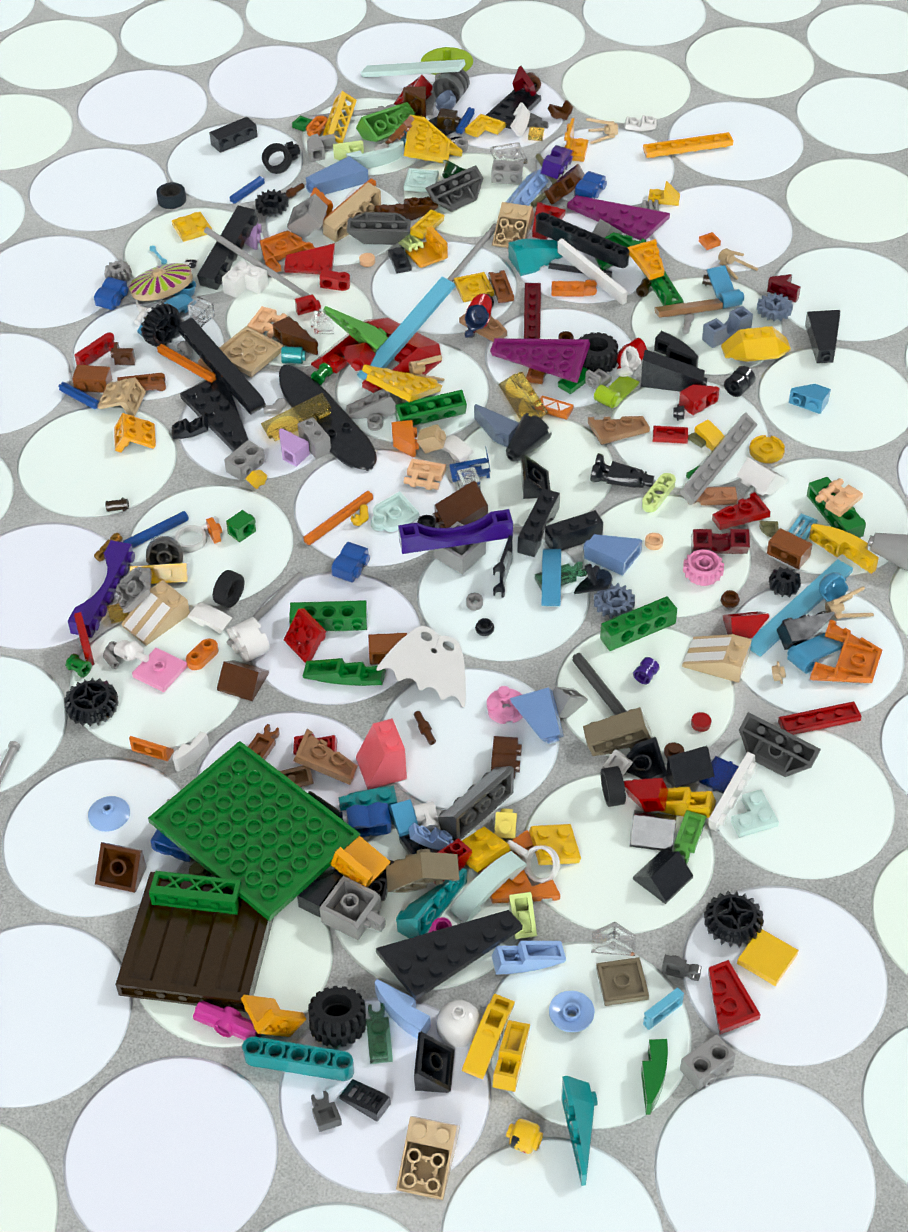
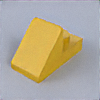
M666 181L664 190H649L648 202L649 200H652V202L658 200V204L679 206L680 193Z

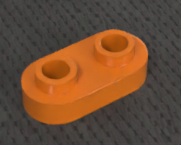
M325 116L315 117L306 127L307 135L318 134L319 136L324 131L328 118Z
M210 638L202 640L186 655L188 668L191 670L202 669L218 654V643Z

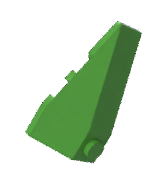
M408 102L361 117L356 129L364 140L378 142L390 137L410 115H415V112Z
M325 306L323 312L359 344L367 343L374 353L388 339L387 333L381 328L377 329L373 325L328 306Z

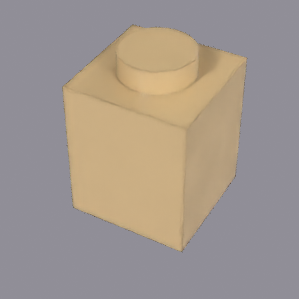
M438 424L420 429L417 443L425 454L444 447L446 434Z

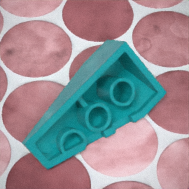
M520 239L508 243V258L520 276L535 273L543 265L548 266L552 260L563 257L558 253V241Z
M463 868L459 871V880L443 881V884L437 885L410 903L404 911L401 910L396 917L397 932L407 938L428 933L434 920L440 918L467 883V870Z
M562 1076L561 1101L581 1186H585L594 1106L598 1105L597 1095L595 1091L591 1092L588 1082L570 1076Z

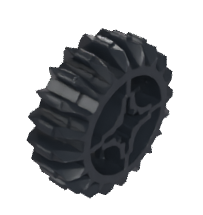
M157 304L155 308L152 307L151 311L147 312L146 317H143L144 322L141 323L143 327L140 329L142 331L141 335L148 344L154 347L160 346V344L166 346L179 333L177 324L182 322V315L171 304Z
M93 677L90 681L84 679L82 683L77 682L76 686H71L70 691L66 692L64 708L70 720H73L75 724L80 722L83 727L87 723L91 727L93 723H96L99 726L101 721L106 722L107 718H112L113 713L117 712L119 704L118 694L113 685L109 684L107 680L102 681L99 678L95 681Z
M728 890L726 895L719 893L717 898L713 897L711 903L706 905V911L704 912V925L707 927L708 934H713L714 940L721 939V945L725 942L729 943L730 948L733 944H737L740 948L742 942L748 945L752 938H757V933H761L764 924L763 911L760 910L759 903L754 904V898L747 899L746 893L741 896L738 891L731 894Z

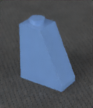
M594 534L583 546V550H585L584 559L623 576L641 554L642 540Z
M549 687L510 698L511 703L541 740L547 741L550 744L560 741L559 738L564 737L553 691Z

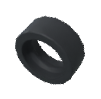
M273 143L263 150L262 162L269 172L281 174L290 167L292 156L283 144ZM281 151L285 154L284 160L280 164L275 166L269 164V158L273 153Z
M232 570L222 572L213 588L212 596L214 602L226 608L233 607L243 593L244 577Z
M614 766L601 769V786L607 806L624 805L626 802V792L620 768Z

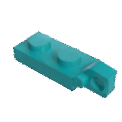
M394 785L357 791L338 797L340 811H344L353 805L368 806L375 802L388 803V806L397 803Z

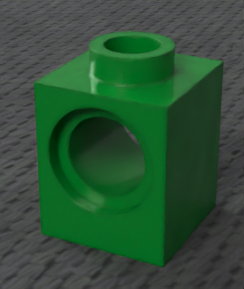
M241 510L226 520L227 532L238 542H242L256 532V520L253 515Z

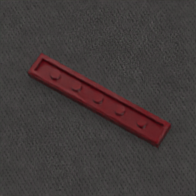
M525 283L524 339H540L541 283Z

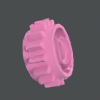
M710 550L693 551L690 555L688 554L687 559H684L683 572L690 582L700 586H708L716 581H720L721 576L724 574V563H722L721 557L719 558L716 553Z

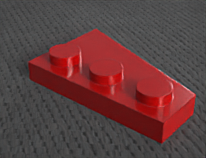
M753 492L749 498L738 500V504L727 506L712 514V521L719 530L769 518L771 511L756 492Z

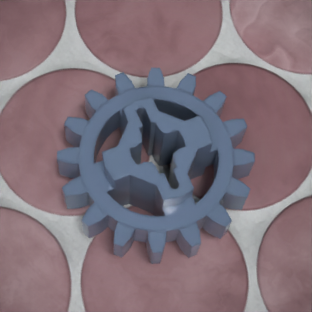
M767 293V297L762 295V299H758L756 310H758V314H761V318L767 317V320L771 319L773 322L777 319L782 321V318L788 319V316H791L793 310L792 300H788V297H782L783 294L777 295L774 293V295Z
M619 583L616 586L611 584L609 589L600 590L594 594V607H597V612H602L603 617L609 615V618L612 619L613 616L618 617L635 608V594H632V589L626 590V585L620 587Z

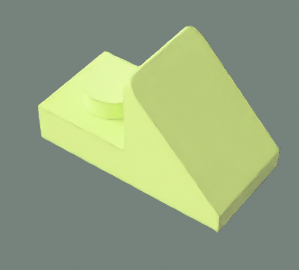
M362 140L333 144L334 159L339 161L346 158L347 153L355 151L364 153Z
M531 892L509 895V910L523 925L522 930L516 933L514 938L520 939L537 936Z

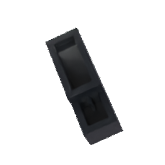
M662 330L655 337L654 351L698 368L699 356L693 349L677 337Z

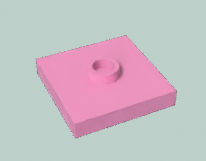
M155 647L149 654V661L146 663L142 661L132 672V676L145 684L165 692L188 666L187 662Z

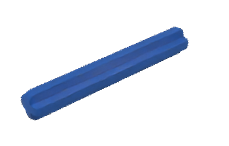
M182 511L123 540V542L132 544V548L188 521V514Z

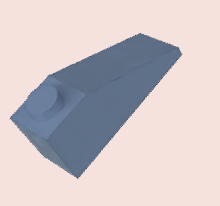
M478 404L474 405V419L494 442L507 447L519 422Z

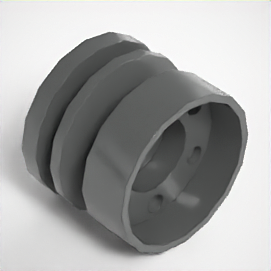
M463 69L460 72L441 73L433 83V94L437 98L442 92L451 90L456 96L457 103L469 88V76Z

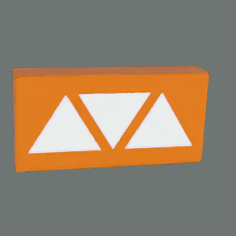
M543 395L535 405V411L566 420L574 409L573 404Z

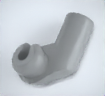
M180 341L177 344V349L180 348L181 352L184 351L183 356L191 359L192 347L186 341Z
M279 398L273 405H266L263 408L264 414L281 413L287 406V401L284 398Z
M115 641L109 642L103 653V658L112 669H116L120 665L114 654V647L117 644Z

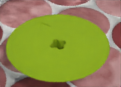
M442 47L424 54L421 62L464 59L466 64L462 69L466 72L472 67L473 58L465 50L454 47Z

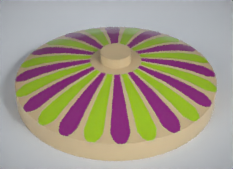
M164 264L138 275L130 283L129 290L131 296L136 300H158L184 289L192 281L193 274L190 267L186 264Z

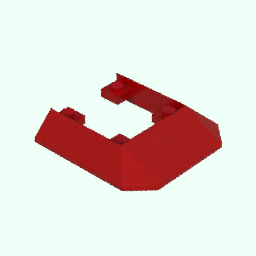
M390 318L367 319L363 321L375 326L377 329H383L387 333L386 336L388 338L400 325V323ZM416 332L394 357L395 361L399 362V364L392 370L410 373L409 362L441 355L439 343ZM346 334L311 362V366L319 369L321 363H327L333 372L337 374L347 365V360L343 358L344 355L340 350L341 347L359 343L349 334ZM442 360L425 364V372H422V374H428ZM366 379L362 382V388L372 393L382 390L381 387Z

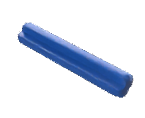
M467 108L456 127L457 134L464 133L465 128L475 114L474 108Z
M261 176L257 177L229 197L230 202L236 204L265 184V179Z
M66 382L59 384L58 387L61 392L92 409H97L99 400Z

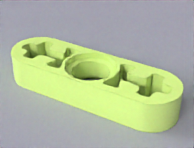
M663 473L645 494L642 499V509L644 511L655 512L675 487L676 477L673 474ZM655 491H662L663 494H656Z

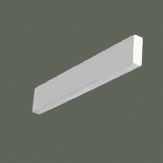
M564 239L558 241V253L591 280L596 281L598 286L620 304L624 305L627 303V290Z

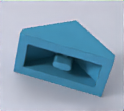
M411 799L388 806L391 820L399 837L409 834V827L413 822L418 825Z

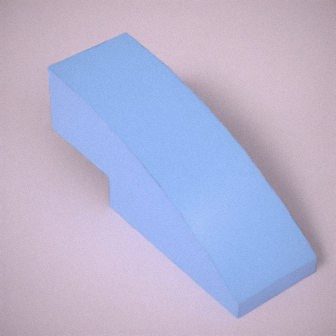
M520 941L518 946H497L491 955L496 975L535 971L566 961L561 941Z
M377 979L375 981L376 996L385 1011L397 1025L416 1039H418V1033L421 1031L427 1034L431 1028L430 1016L416 1009V1000Z

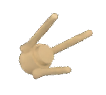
M586 118V121L607 124L604 128L588 129L589 132L604 131L607 136L591 141L590 144L615 138V135H618V124L614 123V121Z
M725 248L718 255L719 264L725 265L727 271L736 280L738 277L726 264H732L736 261L758 271L757 267L734 256H744V253Z
M442 355L409 362V372L416 376L445 381L444 378L422 374V372H425V364L441 361Z
M864 586L825 603L826 613L835 612L836 620L840 618L874 616V613L842 614V611L845 610L843 602L852 599L853 595L865 589Z

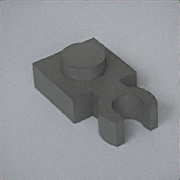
M530 113L527 127L531 129L537 128L538 131L543 132L544 127L548 129V122L542 121L541 117Z
M665 954L662 974L681 979L687 976L691 980L699 981L702 966L687 964V960L679 956Z
M326 1090L323 1091L324 1098L321 1100H317L314 1094L311 1095V1102L314 1107L312 1108V1114L319 1132L342 1125L335 1102L329 1103V1094Z

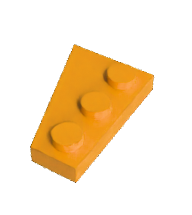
M656 239L627 247L629 249V256L649 280L664 276L665 270L659 255Z

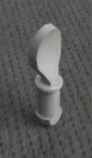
M693 314L684 315L682 333L685 335L689 333L691 323L694 321L695 316Z

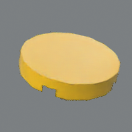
M760 435L751 440L749 452L752 458L759 462L775 463L783 458L785 445L775 436L766 437V435Z

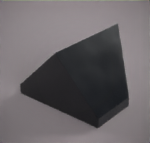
M655 736L636 743L626 755L633 762L626 771L627 773L640 779L663 778L666 776V767Z

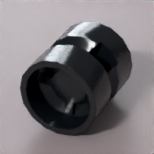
M739 366L724 381V388L731 396L740 397L755 382V374L749 367Z

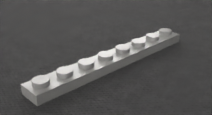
M747 412L737 420L680 489L679 493L690 505L696 502L758 425Z

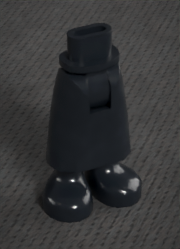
M598 453L595 464L592 467L590 481H603L606 484L644 488V486L652 487L655 476L647 474V471L644 473L642 469L612 461L611 466H609L604 461V455Z

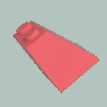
M393 718L373 723L356 755V761L368 790L407 779L405 748Z

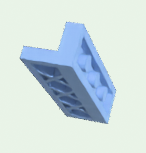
M540 169L527 175L506 202L529 206L548 183V179L545 175L540 174Z

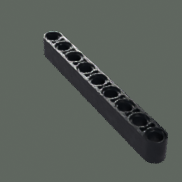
M192 317L177 324V329L185 341L212 372L216 374L218 379L250 415L266 407V403L260 393Z

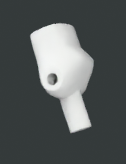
M121 640L114 647V654L125 661H133L135 659L145 663L149 661V655L144 654L143 647L136 641Z

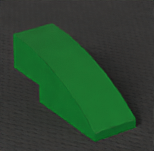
M649 1039L647 1050L649 1061H642L641 1079L646 1115H651L663 1089L668 1059L667 1039Z

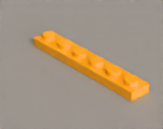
M726 132L643 144V151L647 158H654L657 156L733 146L734 140L730 133Z

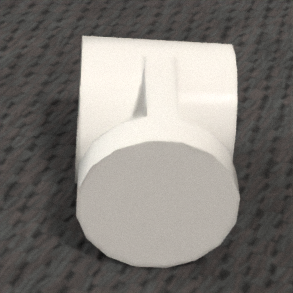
M433 801L413 806L418 825L425 826L430 833L435 827L440 830L437 811Z

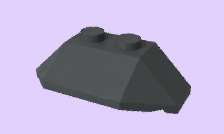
M475 165L425 189L434 203L453 212L477 200L484 178Z
M364 212L348 219L347 233L363 244L395 245L410 234L411 220L398 213Z
M749 712L739 728L746 753L754 754L756 763L783 777L812 768L821 751L820 748Z

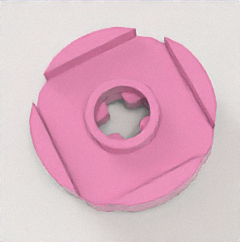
M507 686L499 687L498 690L492 692L487 698L489 717L500 724H506V722L510 721L515 723L521 720L523 716L511 703L510 698L522 694L517 690L509 689ZM503 704H509L510 707L503 708Z

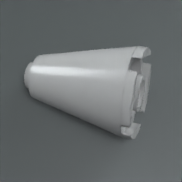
M875 532L874 536L870 535L867 546H870V551L908 571V534Z

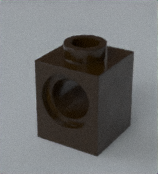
M440 108L437 117V129L455 131L456 126L460 122L458 111Z

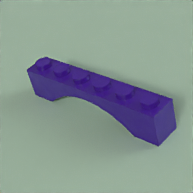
M510 510L491 511L475 522L454 528H433L419 523L398 525L402 554L508 539L509 535L513 536V520Z
M110 541L104 552L107 565V575L104 583L91 598L76 606L67 621L71 634L79 635L74 618V613L78 612L82 614L88 637L92 638L95 631H98L100 621L106 616L107 608L114 600L117 585L127 575L130 564L135 560L132 544Z

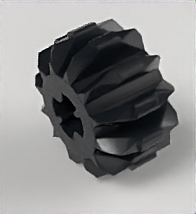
M788 566L786 569L779 567L778 570L774 569L768 581L770 591H774V595L780 594L781 597L786 595L790 598L792 594L796 595L801 587L800 574L796 573L795 569L789 570Z

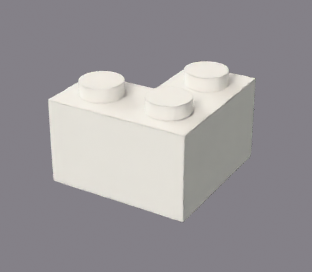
M240 260L222 277L224 293L238 298L246 289L260 294L269 286L267 270Z

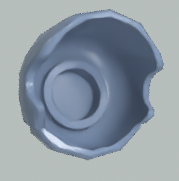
M451 90L442 92L435 100L437 104L435 107L438 111H440V108L452 110L456 105V96Z

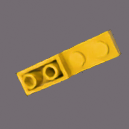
M820 524L811 525L809 539L837 558L843 554L846 558L852 560L871 574L876 571L879 557L868 550L867 542L834 527Z
M494 993L478 1026L463 1064L462 1072L484 1079L500 1037L514 1008L515 1001Z

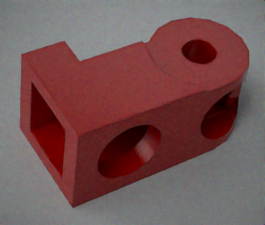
M323 267L319 276L320 288L346 291L350 288L349 273L330 271V267Z

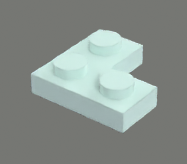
M762 789L743 794L741 800L748 812L731 816V823L739 838L778 827L779 823Z

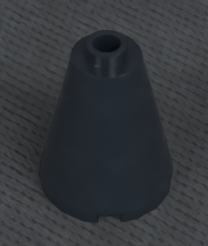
M530 413L522 416L506 448V456L509 460L520 461L522 454L527 456L551 438L552 433L550 432L549 434L548 432L549 426L538 416H528Z

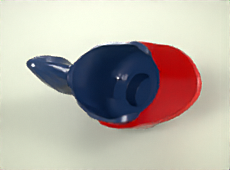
M485 293L476 295L468 306L465 313V323L468 328L464 333L465 338H473L477 330L487 326L492 310V300L489 295Z

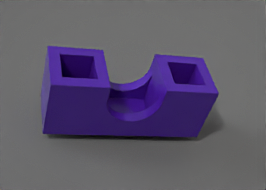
M555 145L551 154L545 157L540 174L558 179L568 169V166L571 165L573 150Z

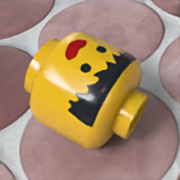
M520 1118L515 1124L511 1123L509 1125L506 1137L510 1138L509 1145L511 1148L531 1154L534 1150L538 1151L543 1133L540 1132L538 1124Z

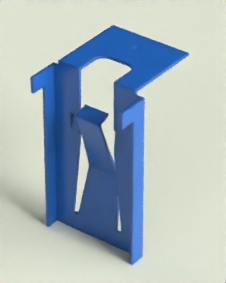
M487 449V459L480 458L449 464L452 481L456 482L483 476L490 478L489 472L491 471ZM482 463H483V464H484V463H488V464H489V468H485V469H482V466H481V465H480V467H479V466H471V465L482 464ZM464 471H471V472H467V473H463V474L457 475V474L462 473V472H464Z

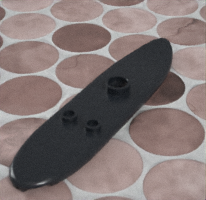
M288 364L281 366L279 384L286 401L302 421L313 417L330 437V453L350 468L354 467L366 471L373 469L377 461L376 451L370 439L315 380L294 366Z

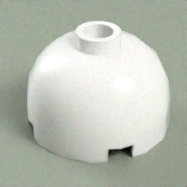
M454 1000L444 1005L438 1013L436 1026L437 1033L442 1038V1041L452 1047L463 1048L468 1046V1043L473 1041L481 1022L478 1009L473 1004L464 1000Z

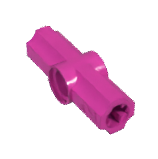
M203 1000L198 1002L195 1007L193 1019L213 1027L223 1037L230 1038L235 1036L242 1040H246L249 1037H261V1034H258L254 1029L252 1021L243 1017L239 1011L232 1007H225L223 1009Z

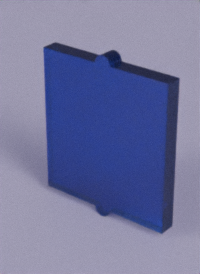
M715 756L711 762L715 777L701 780L699 783L711 788L712 791H718L723 794L739 766L733 764L732 761L728 762Z

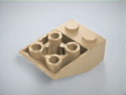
M502 202L492 246L508 248L509 242L527 239L534 218L533 207Z
M410 1116L396 1190L440 1200L444 1199L460 1125Z

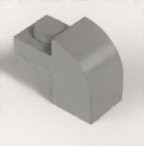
M314 134L308 138L307 151L311 162L324 160L325 152L333 150V144H336L334 134L320 137L318 134Z

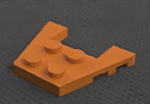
M288 230L260 240L265 265L275 272L282 271L281 265L277 261L282 260L286 255L316 248L313 243L302 241L301 237Z
M830 619L825 637L844 642L836 667L815 662L810 680L872 683L883 649L862 637L859 639L851 634V630L847 628L842 629L836 625L837 622Z
M528 830L512 840L528 851L533 847ZM486 866L485 868H483L482 870H480V871L478 872V874H480V873H481L484 869H486L488 866ZM524 869L513 880L509 878L490 896L492 904L509 903V895L531 892L533 902L552 898V901L560 900V893L553 880L531 886Z

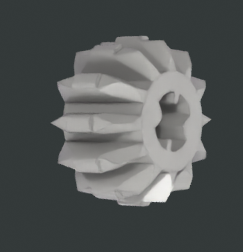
M120 260L113 263L109 262V265L105 266V278L111 277L126 281V283L131 280L132 270L127 262Z

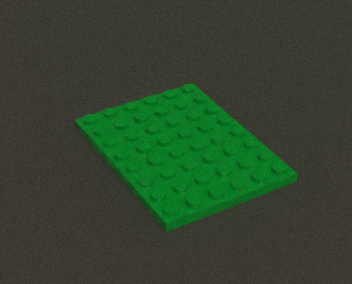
M241 741L237 742L148 817L151 825L216 878L241 880L239 897L269 922L331 866L334 853L340 847L344 850L360 836L358 831ZM227 886L229 889H231V890L234 892V888H235V887Z

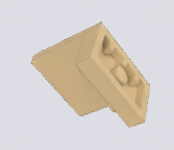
M135 377L110 382L106 385L97 407L104 409L121 405L128 415L136 416L146 391Z

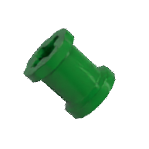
M321 363L319 369L311 374V378L322 385L325 379L333 374V370L327 363Z
M75 653L71 654L66 660V668L74 670L82 678L86 677L92 669L91 662L80 659L79 655Z

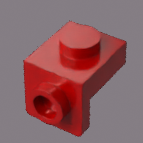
M313 294L296 298L297 315L314 312L316 317L320 316V301L316 300Z

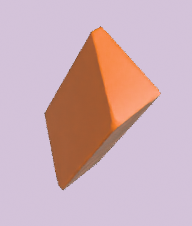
M133 736L129 737L132 751L164 761H168L174 752L169 747Z

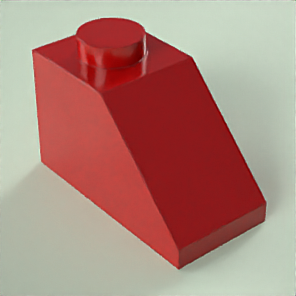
M367 343L343 346L340 349L347 362L355 371L362 370L364 365H370L376 355Z

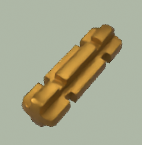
M114 533L110 540L108 539L94 554L97 561L101 562L105 559L104 552L111 540L118 542L123 540L119 533Z

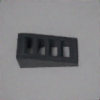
M354 1079L350 1081L339 1096L340 1100L376 1122L380 1120L391 1105L388 1095ZM356 1088L357 1091L352 1097L348 1096L352 1089ZM360 1093H364L361 1099L357 1100V1097L360 1095ZM368 1096L371 1097L369 1102L365 1104L364 1102ZM377 1101V1105L372 1107L373 1103Z

